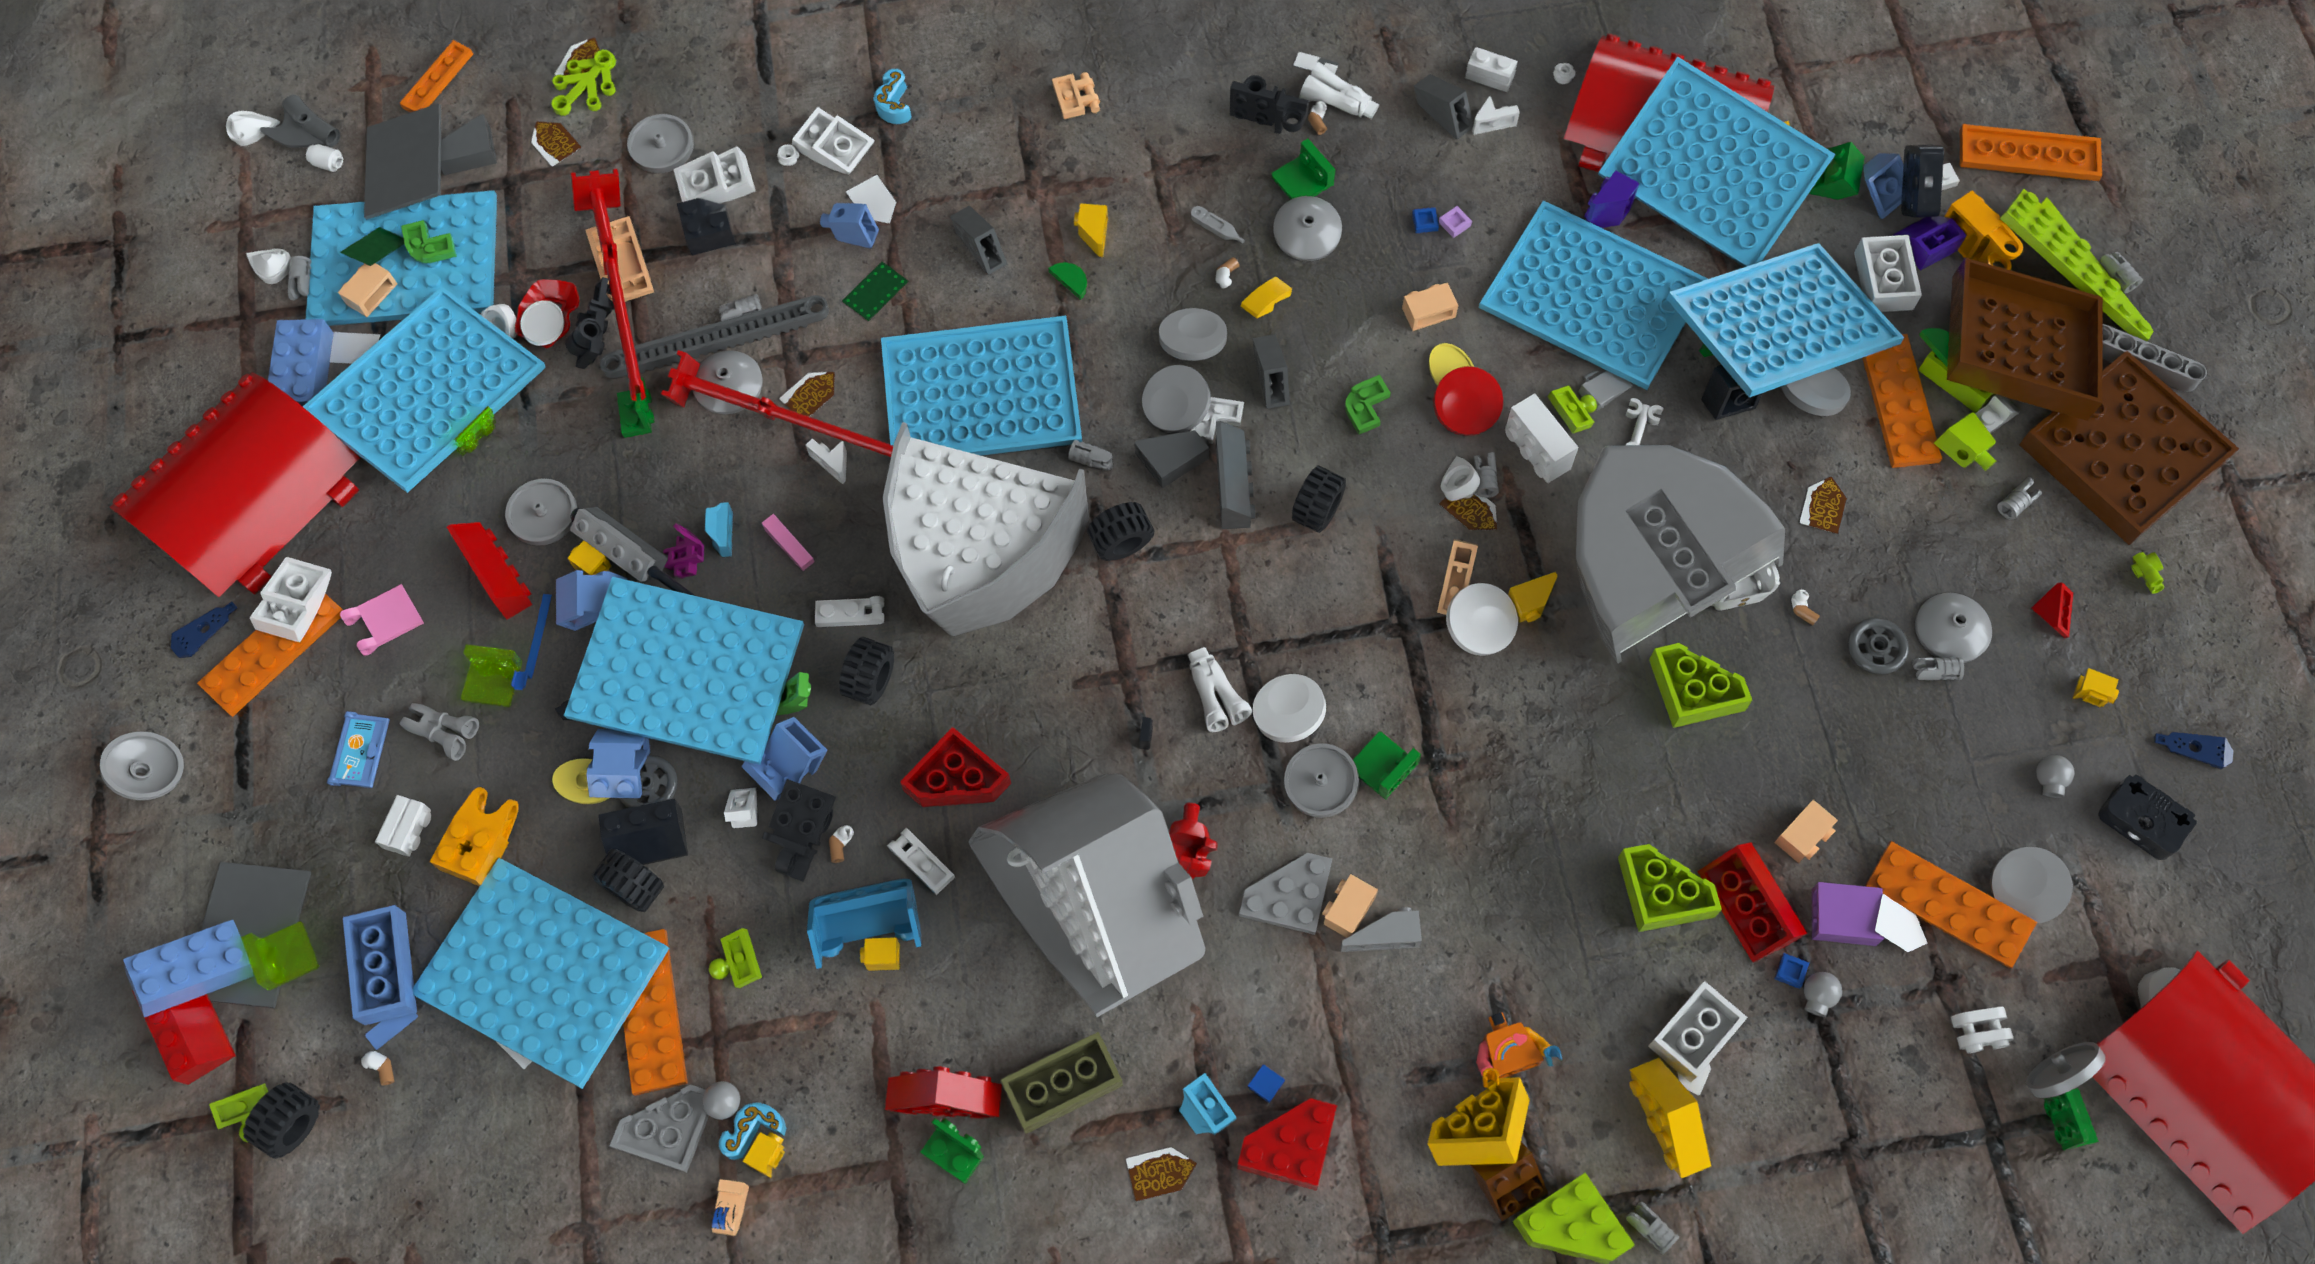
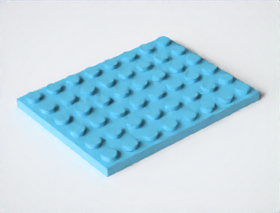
M1677 57L1604 163L1598 175L1605 179L1607 176L1611 177L1615 170L1640 183L1635 196L1636 199L1740 265L1747 267L1762 262L1835 154Z
M495 191L440 195L367 220L364 217V202L314 206L310 254L309 294L307 295L306 319H324L328 326L402 320L442 286L477 313H482L483 310L492 306L494 301L497 195ZM424 220L427 224L429 238L451 233L457 257L433 263H422L411 257L404 244L376 262V264L391 273L397 285L368 317L346 305L338 294L342 286L364 264L340 252L375 229L381 227L403 237L402 225Z
M1543 200L1481 300L1479 308L1648 390L1686 324V321L1667 300L1669 292L1707 280L1708 278Z
M1819 243L1671 291L1667 296V300L1748 397L1897 346L1904 339L1903 335Z
M442 286L303 407L331 430L346 446L408 493L546 367L543 361Z
M1066 316L881 338L891 445H894L902 422L907 423L912 438L980 456L1072 445L1075 439L1082 442Z
M612 577L564 716L567 719L760 765L804 623L796 619Z
M498 858L482 885H480L414 985L413 995L583 1089L668 952L669 947Z

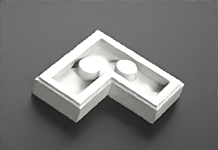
M1211 397L1210 407L1205 418L1190 431L1195 430L1200 437L1204 436L1209 443L1213 444L1216 421L1240 427L1244 402Z

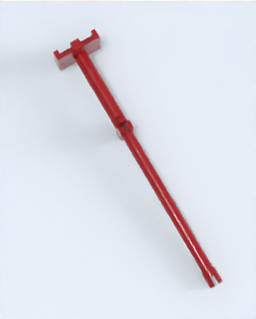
M613 169L612 174L600 175L599 170L589 171V176L576 177L574 172L571 173L574 210L593 209L603 258L604 275H607L629 378L628 385L631 399L636 401V394L640 393L642 401L645 399L646 394L640 376L618 270L617 245L613 240L607 208L621 207L618 169Z
M680 350L677 351V355L681 358L677 369L671 368L668 375L672 379L669 391L662 390L661 395L675 405L684 408L689 393L693 390L760 413L772 421L778 418L889 457L892 455L894 445L779 407L768 398L761 397L760 399L698 378L696 375L701 364L688 353Z

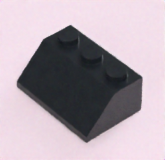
M676 799L598 815L601 840L606 855L610 849L620 850L642 865L688 856L682 808Z

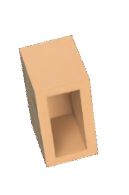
M375 263L371 266L363 264L351 279L342 286L338 294L346 305L368 317L394 289L397 282L388 270Z
M1448 283L1435 284L1426 290L1413 291L1404 296L1402 309L1412 331L1455 318L1458 303Z
M1812 800L1774 843L1798 863L1804 857L1810 860L1820 849L1816 844L1821 839L1826 842L1836 831L1832 826L1838 820L1816 801Z
M1351 874L1347 881L1342 879L1335 891L1338 894L1334 903L1329 901L1322 915L1326 916L1323 925L1346 938L1355 934L1376 898L1378 889Z

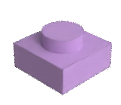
M1458 206L1439 218V224L1453 238L1471 227L1472 224L1469 217Z

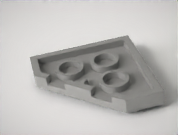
M1306 853L1246 888L1239 917L1315 935L1332 858Z
M689 1085L681 1089L680 1092L668 1098L665 1097L632 1116L629 1115L621 1119L610 1147L687 1173L709 1118L702 1104L706 1089Z

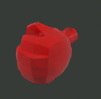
M1186 803L1183 807V819L1174 821L1168 832L1178 863L1194 879L1195 877L1206 876L1212 860L1206 859L1209 852L1217 851L1218 843L1210 839L1207 827L1198 822L1200 806L1196 803Z

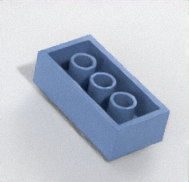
M324 319L277 320L268 381L293 398L301 406H304V404L327 386L334 333Z
M396 905L343 917L353 1019L363 1025H368L417 1013L416 998L413 995L414 980L406 913Z
M234 920L123 959L126 975L144 1017L254 976L252 961Z

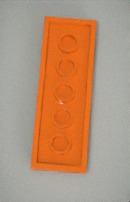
M1962 124L1960 128V167L2099 181L2102 177L2101 138Z
M1902 334L1904 339L1901 344L1862 358L1891 467L1940 463L1942 456L1939 447L1934 444L1937 438L1908 334Z
M325 594L314 620L300 643L255 630L197 684L233 717L341 618L340 612L343 609Z
M1892 841L1889 842L1864 886L1882 888L1885 896L1914 913L1917 917L2008 968H2013L2037 924L2035 920Z
M665 929L644 933L669 947L667 931ZM669 950L623 1023L631 1089L634 1096L688 1084Z

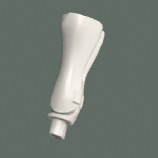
M1320 62L1316 63L1311 75H1308L1299 95V98L1309 100V102L1322 101L1350 114L1358 115L1359 117L1364 115L1370 119L1373 118L1379 107V104L1372 101V97L1367 95L1361 88L1345 82Z
M1205 647L1189 653L1190 669L1203 704L1205 724L1208 731L1219 732L1226 729L1229 724L1228 718L1222 710L1214 691H1217L1232 725L1245 721L1251 715L1252 709L1232 688L1214 656L1209 655Z

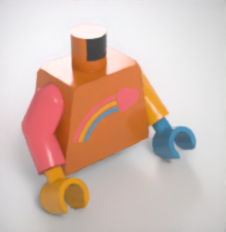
M1501 1012L1488 1018L1493 1032L1486 1034L1483 1042L1479 1044L1476 1063L1483 1077V1086L1488 1087V1080L1495 1081L1498 1086L1499 1078H1506L1539 1066L1544 1061L1543 1057H1545L1548 1066H1553L1551 1058L1558 1057L1561 1061L1562 1055L1557 1046H1551L1542 1036L1530 1027H1524L1521 1022L1508 1026L1504 1014Z

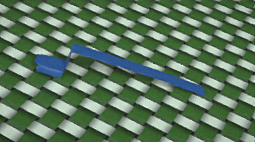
M543 594L525 672H516V670L514 672L511 686L515 690H523L526 686L527 678L532 679L552 595Z

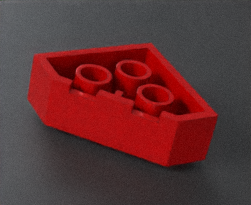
M952 727L900 783L904 792L921 807L995 802L1011 785L1009 773Z
M940 1066L933 1067V1071L928 1069H917L916 1073L903 1071L900 1072V1076L888 1077L885 1110L909 1115H917L918 1113L933 1114V1116L940 1117L970 1116L972 1119L999 1117L1002 1084L991 1082L992 1078L977 1076L972 1078L969 1072L957 1071L950 1073V1068Z
M1310 1098L1244 1137L1237 1169L1317 1191L1337 1105Z

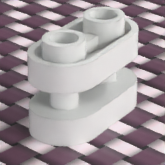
M2004 1007L1964 1012L1951 1016L1953 1027L1963 1028L1964 1035L1958 1037L1957 1041L1960 1049H1966L1967 1053L1983 1051V1046L1992 1045L1993 1049L2005 1048L2010 1046L2009 1041L2014 1039L2011 1028L2002 1029L2000 1021L2007 1019ZM1989 1024L1990 1031L1975 1032L1974 1026Z

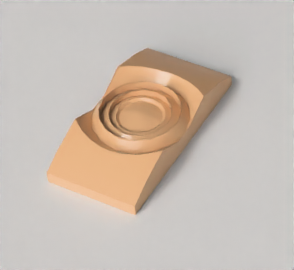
M630 216L610 222L613 240L617 245L618 270L625 301L654 293L651 278ZM597 228L586 229L600 278H608L607 275H604L603 258ZM606 294L607 297H608L610 300H612V295H611V294Z

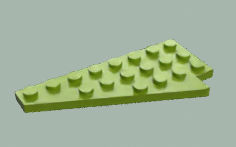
M2023 189L2000 219L2080 291L2103 297V312L2124 331L2132 336L2148 341L2153 333L2151 325L2122 292L2120 284L2111 278L2091 253L2090 244L2086 240L2080 239L2047 197L2040 203L2035 194Z

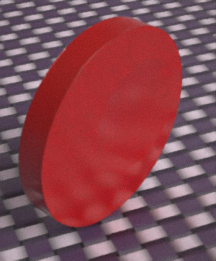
M1472 366L1459 367L1446 374L1437 385L1433 397L1434 411L1440 423L1449 431L1461 436L1478 435L1491 428L1499 419L1503 409V393L1497 380L1487 371Z

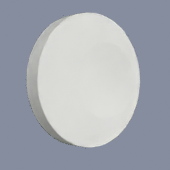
M1477 583L1465 587L1452 598L1447 609L1446 621L1452 639L1460 648L1474 655L1486 656L1499 652L1510 644L1517 631L1518 615L1514 603L1503 590L1491 584Z
M1287 674L1272 679L1260 689L1253 703V717L1259 730L1266 737L1278 742H1295L1308 737L1321 725L1326 713V701L1319 685L1312 679L1299 674Z

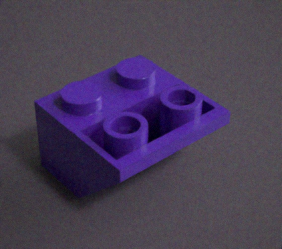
M1615 170L1611 177L1607 176L1603 180L1600 192H1595L1588 202L1590 207L1586 211L1584 218H1586V221L1601 228L1619 226L1632 208L1640 183Z
M1942 216L1925 217L1893 234V236L1909 235L1914 262L1920 271L1958 251L1967 236L1952 218Z

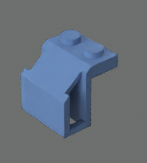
M576 570L556 579V624L576 631L597 622L612 577L625 580L627 578L610 571H602L595 575H583V570Z
M795 717L776 724L766 745L761 764L744 761L742 768L776 801L780 798L787 779L800 783L808 772L813 775L818 770L827 749Z
M597 729L589 743V749H594L593 759L587 768L589 797L640 798L642 795L640 770L650 754L649 738L613 729Z

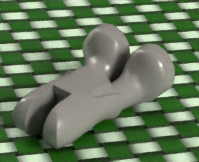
M412 703L409 710L415 715L422 717L419 723L403 717L400 721V726L406 731L423 736L430 742L435 741L441 744L445 755L454 761L461 759L465 753L466 743L462 737L471 739L479 729L477 718L468 715L462 717L449 716L446 712H437L418 703ZM447 728H449L457 734H459L460 736L452 733H447L445 731Z

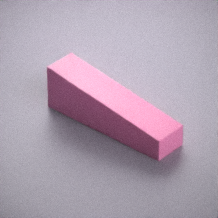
M774 514L762 522L767 534L802 571L814 563L813 557Z

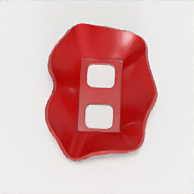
M542 279L536 281L529 288L517 309L515 333L520 337H524L521 330V318L524 311L533 303L551 301L561 304L564 328L561 335L554 342L542 346L550 348L569 331V314L578 308L580 298L575 284L561 280Z

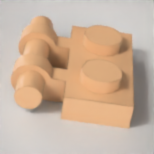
M1087 72L1081 73V79L1076 81L1073 74L1052 79V85L1064 119L1084 115L1085 106L1090 107L1092 113L1100 111V100L1094 92V82ZM1079 91H1085L1086 95L1080 96Z

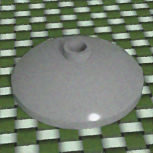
M1301 196L1291 199L1279 209L1274 220L1273 232L1278 246L1287 255L1297 260L1315 261L1326 257L1337 247L1342 234V223L1335 208L1327 201L1314 196ZM1310 219L1313 223L1308 224L1305 220Z
M721 351L712 354L700 363L701 365L696 377L758 398L763 385V377L758 364L747 354L738 351ZM693 391L698 403L710 412L734 414L745 409Z
M1957 593L1935 595L1920 607L1916 615L1915 630L1922 646L1936 658L1961 657L1964 663L1970 662L1982 655L1991 642L1992 625L1987 613L1976 601L1965 595ZM1956 619H1960L1963 624L1958 623Z
M132 732L119 736L107 745L100 759V774L105 784L118 795L133 800H151L169 793L179 783L184 769L183 757L176 745L167 738L151 732ZM141 772V773H144L145 775H144V776H138V775H136V773Z

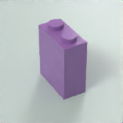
M1818 882L1812 888V940L1877 946L1885 938L1875 932L1883 889Z

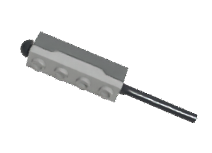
M598 507L585 509L576 508L571 512L570 519L572 525L570 531L640 582L657 579L672 591L696 596L662 571L668 559L666 556Z

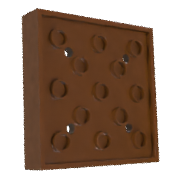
M1965 257L1952 276L1947 380L2088 421L2102 404L2103 297Z
M2128 351L2124 352L2102 371V404L2088 421L2053 411L2031 429L2019 444L2020 447L2128 545H2131L2239 450L2234 443Z

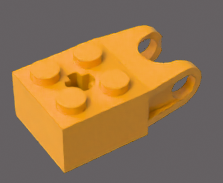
M1973 190L1952 203L1944 216L1952 218L1967 235L1958 249V252L1964 258H1970L1990 265L1998 261L2005 266V269L2011 270L2010 259H2015L2022 253L2023 244L2020 239L2000 219V215L1994 212ZM2004 245H2014L2016 247L2017 252L2012 253L2007 251Z
M482 787L474 789L455 814L430 860V863L440 871L477 886L482 885L497 859L502 857L509 844L508 838L518 813V802L509 799L496 812L485 814L488 792Z

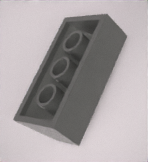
M1216 421L1215 444L1221 528H1251V519H1255V504H1250V497H1254L1253 483H1248V476L1252 475L1251 461L1246 459V454H1250V440H1245L1244 430L1222 421Z

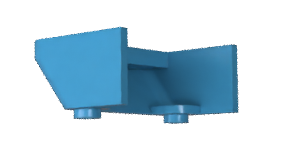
M898 879L816 897L809 903L807 933L816 969L822 968V956L834 957L838 955L846 942L892 932L903 941L914 939L916 947H921V928L914 889L910 879Z

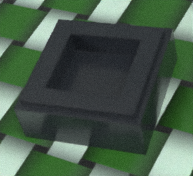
M1143 717L1139 740L1140 749H1150L1153 732L1152 718Z

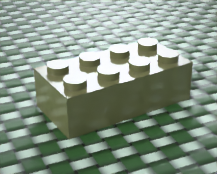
M1099 1032L1001 1079L1025 1134L1123 1086L1122 1079Z

